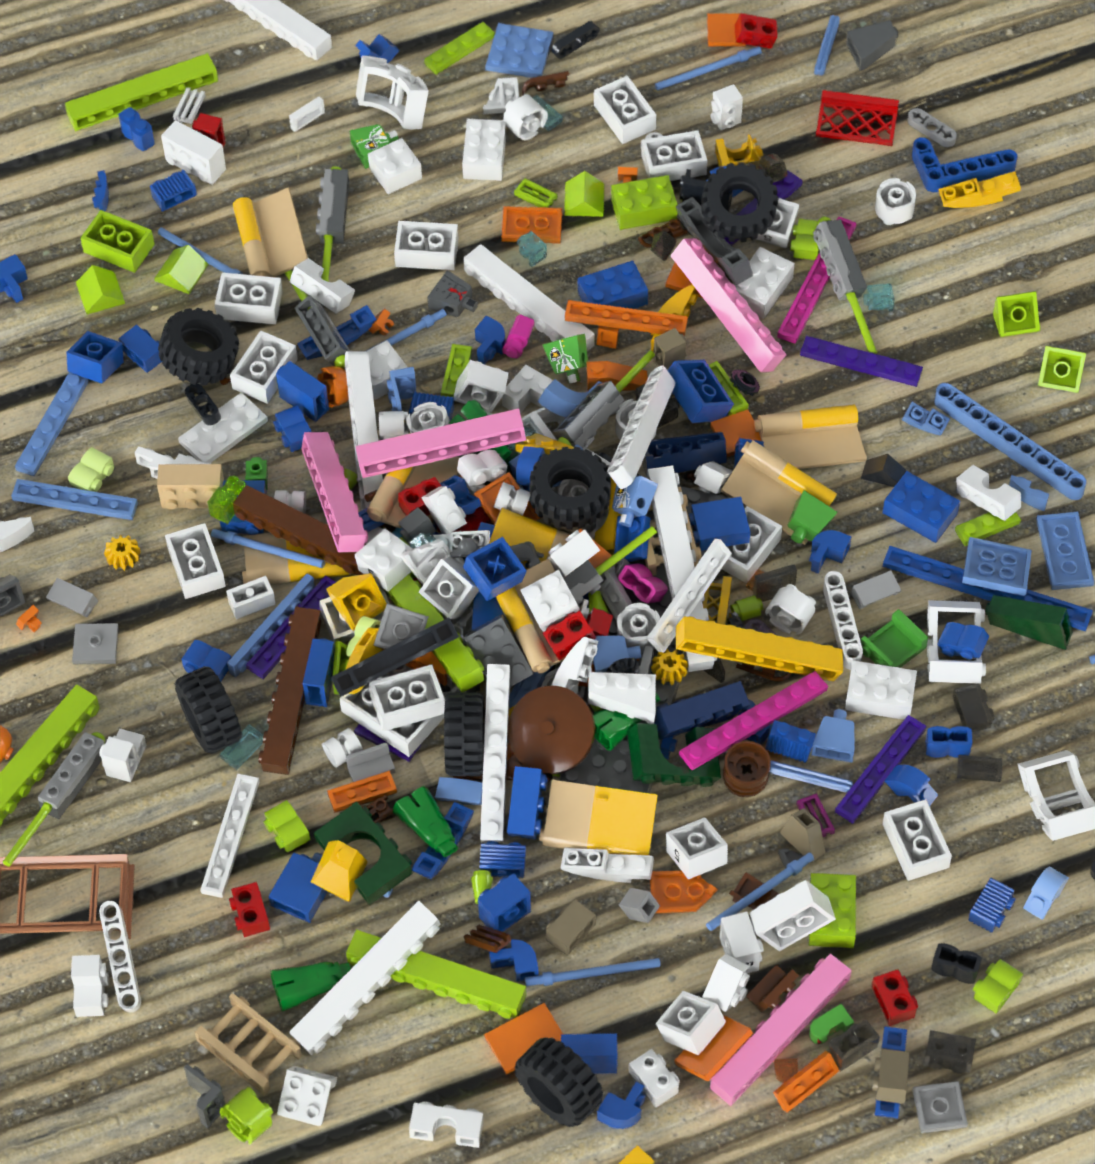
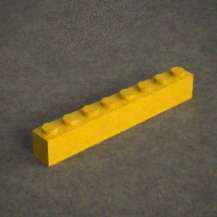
M684 616L675 627L676 649L805 676L816 671L822 679L835 681L843 673L842 649L831 645H820L812 641H801L792 637L777 636L773 633L758 632L754 629L738 628L734 625L700 620L692 616Z

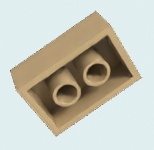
M159 464L157 488L161 507L167 509L221 508L224 480L221 464Z

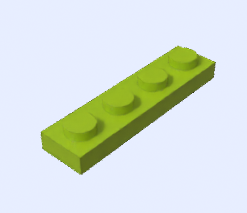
M481 22L426 57L424 64L437 75L494 39L495 32L484 22Z

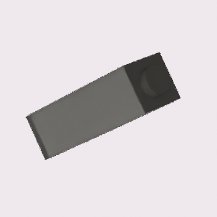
M890 20L847 31L846 45L860 71L865 70L895 47L898 30L896 27H893Z

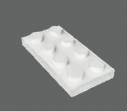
M242 392L218 409L221 415L218 423L206 425L201 421L178 438L179 443L195 459L204 463H212L268 422L267 416Z

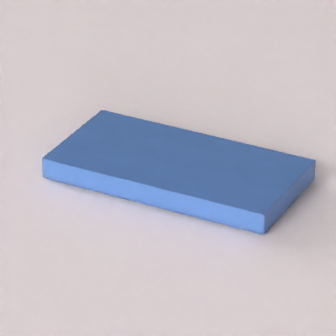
M1068 512L1037 515L1036 522L1051 590L1094 586L1079 513Z

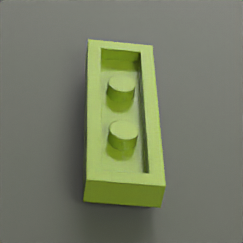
M452 344L441 396L454 398L457 380L471 359L472 346Z
M716 361L709 364V367L734 403L728 412L729 416L747 410L749 404L739 390L733 387V383L719 362Z
M989 512L957 525L955 532L964 546H968L969 537L977 539L987 538L1020 524L1021 519L1016 512L1005 521L997 516H993Z

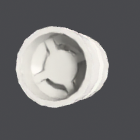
M503 482L494 508L499 510L501 508L508 509L523 516L530 498V492L521 488L515 490L513 485Z
M275 490L274 499L302 513H306L305 491H293L289 494L285 490Z
M350 728L340 732L337 735V739L332 737L322 743L327 758L336 768L346 762L347 755L363 750L357 736Z

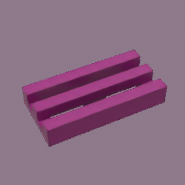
M817 793L797 800L796 805L798 809L805 808V803L810 814L820 823L822 837H826L829 833L830 835L835 833V829ZM810 801H814L827 828H823Z

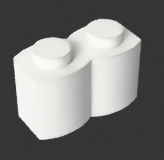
M485 450L479 454H467L459 458L457 471L469 485L477 486L486 481L493 482L505 475L507 464L495 450Z

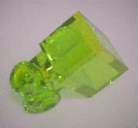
M237 476L228 477L225 485L222 488L218 487L208 501L210 516L228 524L235 515L233 502L236 500L237 495L239 496L245 488L246 482L240 481Z

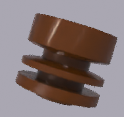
M754 741L736 743L728 750L724 761L723 781L731 793L739 797L749 798L758 795L765 789L771 765L768 751Z

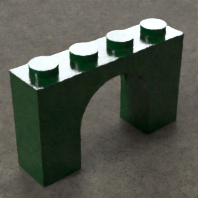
M637 723L627 731L633 781H642L643 784L662 782L663 785L681 783L682 786L699 784L701 787H710L721 778L718 756L693 771L688 765L686 767H678L667 761L660 750L657 724ZM693 728L685 734L686 746L715 729Z
M355 802L314 832L317 843L324 851L328 842L336 840L345 844L355 840H368L380 848L381 854L378 862L354 881L356 890L370 906L412 874V862L405 853L401 855L397 850L399 847L393 838L388 839L385 836V830L378 821L375 823L371 819L372 814L366 806L361 807L358 802Z

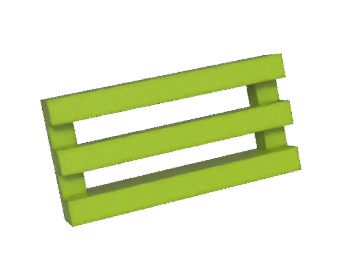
M526 178L514 190L515 196L537 207L549 208V206L553 205V201H556L558 198L556 193Z

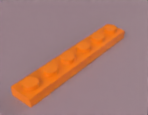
M568 300L565 321L663 334L676 328L679 334H683L685 337L688 316Z

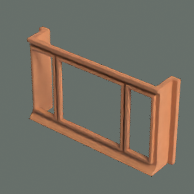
M127 854L17 857L10 867L3 863L6 857H0V884L2 870H20L17 922L0 923V934L103 931L101 921H96L99 868H121L119 907L123 911L128 939H131L135 865L129 863ZM92 868L89 921L24 923L28 870Z

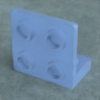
M414 367L389 371L390 379L386 381L389 403L392 404V411H402L400 399H410L413 397V393L416 392Z

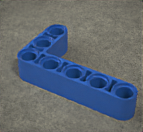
M919 137L915 139L912 149V159L926 190L933 193L939 192L938 189L974 178L977 179V182L1014 172L1018 158L1015 151L1006 149L940 165L931 142L927 138Z

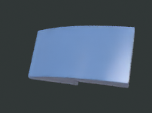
M912 401L901 420L918 429L941 436L950 418L933 408L929 412Z
M1011 475L1009 486L1021 492V501L1045 512L1049 494L1039 489L1030 488L1032 481Z
M439 777L435 798L438 801H458L462 805H482L483 783L458 778Z

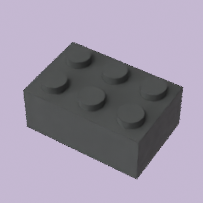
M503 613L465 634L464 640L472 650L475 659H479L484 667L483 673L486 678L487 664L510 665V687L534 674Z

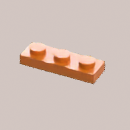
M387 771L328 790L327 793L333 811L336 813L346 810L355 802L361 805L374 801L385 794L387 796L397 793V788L391 772Z
M824 1051L773 1093L782 1109L789 1112L840 1070L830 1052Z

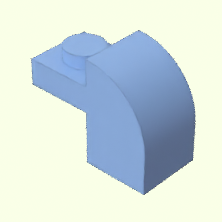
M1050 866L1046 868L1034 884L1023 909L1043 920L1054 900L1061 894L1069 877Z

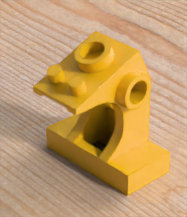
M748 134L747 142L743 143L741 148L738 149L727 148L723 138L715 140V154L719 167L727 166L730 163L736 166L739 162H745L744 166L753 164L757 168L763 165L761 159L764 156L760 145L756 146L757 139H752L750 134Z

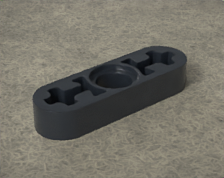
M588 21L558 40L553 45L551 52L558 59H562L594 39L598 35L600 28L593 21Z
M198 383L187 386L184 391L187 400L206 425L218 423L221 419L220 412L204 388ZM207 402V404L203 406H198L201 403Z

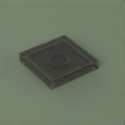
M795 564L755 575L753 595L756 598H760L762 602L772 600L777 591L782 587H786L787 584H792L796 587L797 569Z

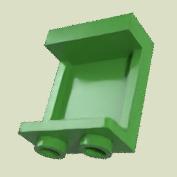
M899 609L892 614V620L869 638L866 636L861 638V646L865 657H869L875 664L901 668L926 649L928 636Z

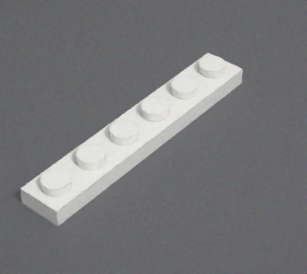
M714 539L648 635L647 639L658 652L664 653L676 636V625L684 616L688 617L732 554L721 539Z
M237 774L202 883L201 894L221 898L224 896L259 785V778Z

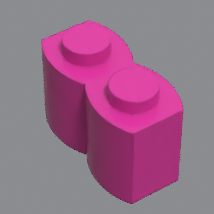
M521 314L515 318L503 346V353L508 357L515 359L521 357L535 324L533 319Z
M639 563L625 565L618 576L621 584L633 590L637 598L645 603L661 601L668 591V587L661 579L654 577L646 566Z

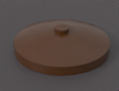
M544 686L524 695L513 708L508 722V740L515 756L528 768L542 769L544 774L564 773L579 765L590 752L595 738V720L588 704L575 692L560 686Z

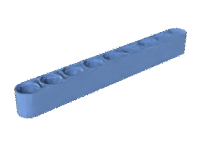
M941 383L937 386L934 400L937 408L1067 498L1079 500L1083 497L1086 478L951 384Z

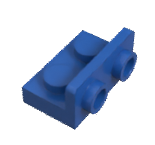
M618 516L614 554L650 528L651 518L647 516L634 517L632 526L626 527L619 524L621 516ZM649 539L624 558L628 562L647 559Z

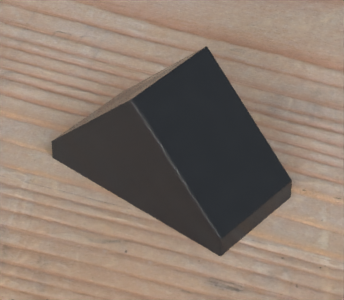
M889 454L866 460L861 479L895 487L905 474L906 469Z

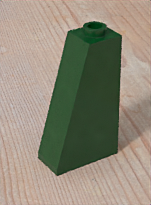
M993 595L990 603H987L985 608V614L988 616L990 625L1060 649H1067L1073 633L1067 608Z

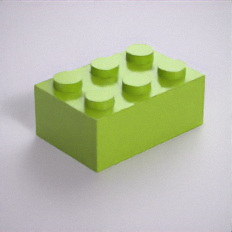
M669 175L611 185V201L620 230L677 219V201Z
M103 210L99 211L81 236L84 253L133 273L137 271L155 245L152 230Z
M811 873L810 883L829 897L836 919L809 934L808 946L854 948L856 937V875Z

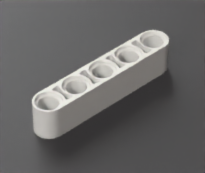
M830 571L825 575L823 592L837 646L839 649H842L843 666L851 670L852 661H862L863 649L844 578L841 573Z
M107 901L101 905L99 910L117 1000L122 1009L131 1013L140 1008L141 996L125 920L119 905L113 901ZM111 907L116 908V915L112 918H107L106 911ZM115 929L121 930L120 938L111 940V932ZM120 951H124L126 953L124 961L116 962L115 955ZM125 973L130 974V981L127 984H120L121 975ZM129 995L134 996L135 1003L130 1007H126L124 1004L125 998Z

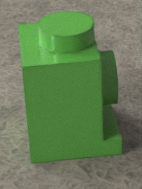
M254 457L250 461H246L245 480H265L266 490H268L267 460Z

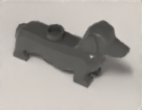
M465 538L459 542L458 548L449 554L453 558L467 557L480 548L474 539ZM529 541L510 546L520 562L527 561L525 564L526 568H531L541 563L539 558L544 557V554L537 552L534 545Z

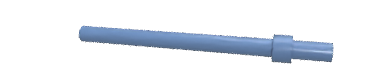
M758 46L747 51L745 49L738 51L736 55L655 83V87L658 91L739 61L742 63L749 60L750 57L761 54V48Z
M161 227L158 230V235L179 247L190 245L208 264L221 272L243 274L238 269L230 268Z
M444 309L432 315L428 314L422 317L421 321L386 340L392 346L423 328L427 329L433 326L434 322L447 316Z
M217 529L211 531V537L224 540L225 543L231 545L239 544L319 568H324L325 560L241 537L232 531L224 532Z
M809 852L799 860L790 862L786 869L706 923L708 930L712 931L721 924V918L737 914L790 876L800 873L804 866L814 860V856Z
M655 958L559 973L543 972L542 975L524 977L525 986L540 984L549 986L553 985V982L660 967V959Z

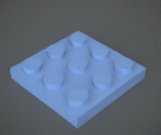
M498 23L486 62V71L529 78L542 76L554 32Z
M969 537L962 583L1025 596L1032 550Z

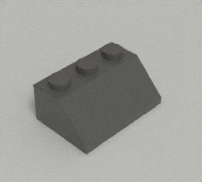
M11 574L0 578V617L25 603L20 582L17 577Z

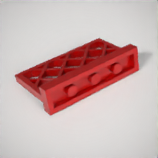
M822 90L816 136L892 146L899 100ZM824 107L833 108L835 113L828 117L824 112ZM852 110L855 115L847 119L842 112ZM867 112L871 113L874 117L866 122L861 115ZM839 115L844 122L836 126L832 119ZM891 115L893 119L885 124L881 117ZM858 118L863 124L855 129L850 122ZM877 120L882 127L874 131L870 124ZM827 122L833 128L828 132L820 131L821 126ZM847 125L852 132L843 134L839 129ZM865 127L871 132L867 137L861 136L859 133ZM886 130L890 138L881 139L878 134Z

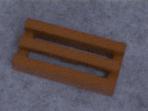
M480 924L476 926L477 930L472 929L470 931L471 935L466 934L463 936L465 943L497 953L511 942L509 934Z

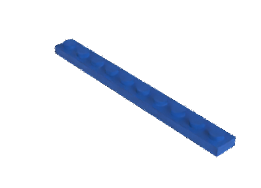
M889 546L882 567L991 601L993 595L1065 607L1067 608L1071 627L1085 632L1092 616L1093 610L1028 589L1026 595L1022 596L962 583L964 569L893 546Z

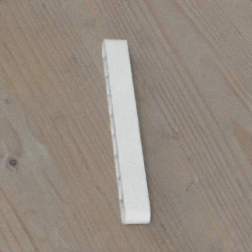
M346 351L345 370L362 511L368 508L371 501L367 502L365 500V494L377 490L383 481L382 474L366 478L362 477L355 447L378 441L368 352Z
M659 366L649 374L607 470L620 489L628 487L635 480L676 382L665 366Z

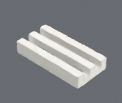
M187 87L173 115L174 120L192 124L205 98V91L199 93L198 90L194 89L191 91V88ZM195 97H197V100H196V102H195V104H194V106H193V109H192V111H191L189 117L186 118L188 112L190 111V109H191V107H192V104H193V102H194V100H195Z
M319 96L289 115L291 119L290 128L295 132L324 114L323 99Z

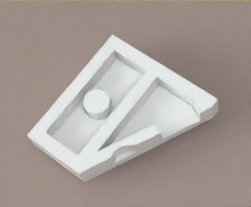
M517 77L500 78L497 80L494 90L489 95L487 104L483 106V114L505 113L507 110L506 104L510 100L515 101L519 98Z
M437 539L401 553L400 557L420 583L424 584L440 560L451 557L449 553L452 551L443 540Z

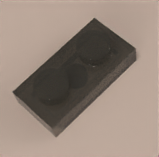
M958 755L957 778L1001 782L1002 758Z

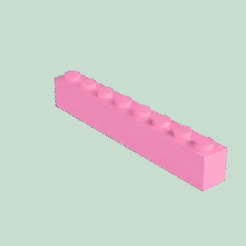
M696 238L683 239L671 254V257L760 373L774 371L786 356L780 343L772 337L770 330L762 324L759 316L752 311L747 301L741 297L735 285L727 279L724 271L714 262V258L703 248V244Z
M514 409L355 447L362 477L366 478L526 441L520 410Z
M304 432L301 450L338 552H358L367 543L368 533L363 528V519L359 517L358 506L353 501V492L349 490L348 479L344 476V468L339 463V454L334 449V441L330 439L328 432Z
M829 954L826 959L821 958L815 965V970L811 975L807 973L802 978L801 985L796 990L792 989L787 994L786 1001L781 1006L778 1004L772 1010L771 1017L767 1021L763 1020L755 1029L756 1033L749 1037L739 1051L734 1053L726 1064L711 1078L710 1089L732 1106L847 984L852 970L832 954Z

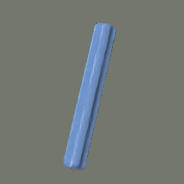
M831 15L814 68L816 75L822 76L825 72L839 26V16Z
M771 760V774L848 793L853 786V781Z

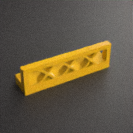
M723 576L722 584L711 583L704 593L703 608L708 610L714 606L718 610V614L712 618L708 614V621L715 622L717 620V623L726 625L732 577ZM709 589L720 590L721 596L713 599L709 594Z

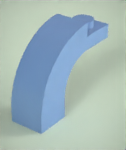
M554 379L546 387L537 402L549 411L567 418L586 396L602 382L598 381L589 391L581 393L568 389Z

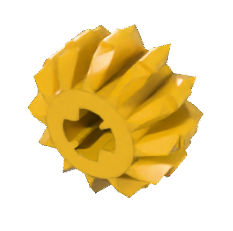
M121 534L118 539L112 537L111 542L106 543L104 551L109 566L113 565L116 570L122 567L124 571L126 566L133 568V562H139V555L141 553L136 539L132 540L129 535L123 538Z
M667 648L665 653L658 652L657 657L652 659L651 672L656 674V680L661 679L663 685L666 682H670L672 686L674 681L681 683L682 677L687 675L688 662L685 660L684 654L678 655L677 649L670 652Z

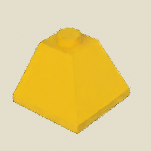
M371 573L343 577L326 588L334 606L353 631L361 617L374 618L385 610L387 604Z
M339 840L330 841L311 879V883L350 902L356 889L354 881L363 874L368 861L358 850Z

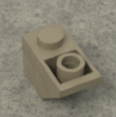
M805 808L792 814L780 833L803 856L810 852L814 856L812 862L823 857L826 852L820 823Z

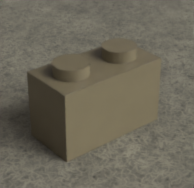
M676 328L654 338V363L657 367L665 366L667 371L674 361H682L686 357V338L683 334H679Z
M574 900L570 905L566 904L561 910L560 916L556 920L550 921L547 925L546 941L568 956L596 925V915L577 900Z
M881 1049L880 1058L876 1057L874 1071L878 1072V1077L874 1076L873 1090L877 1091L876 1100L904 1104L907 1092L910 1052Z

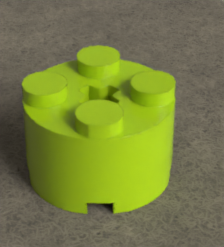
M250 1087L241 1090L220 1108L222 1119L226 1116L229 1121L226 1126L242 1142L248 1140V1144H251L272 1126L270 1115L273 1114L271 1107L265 1102L262 1104Z

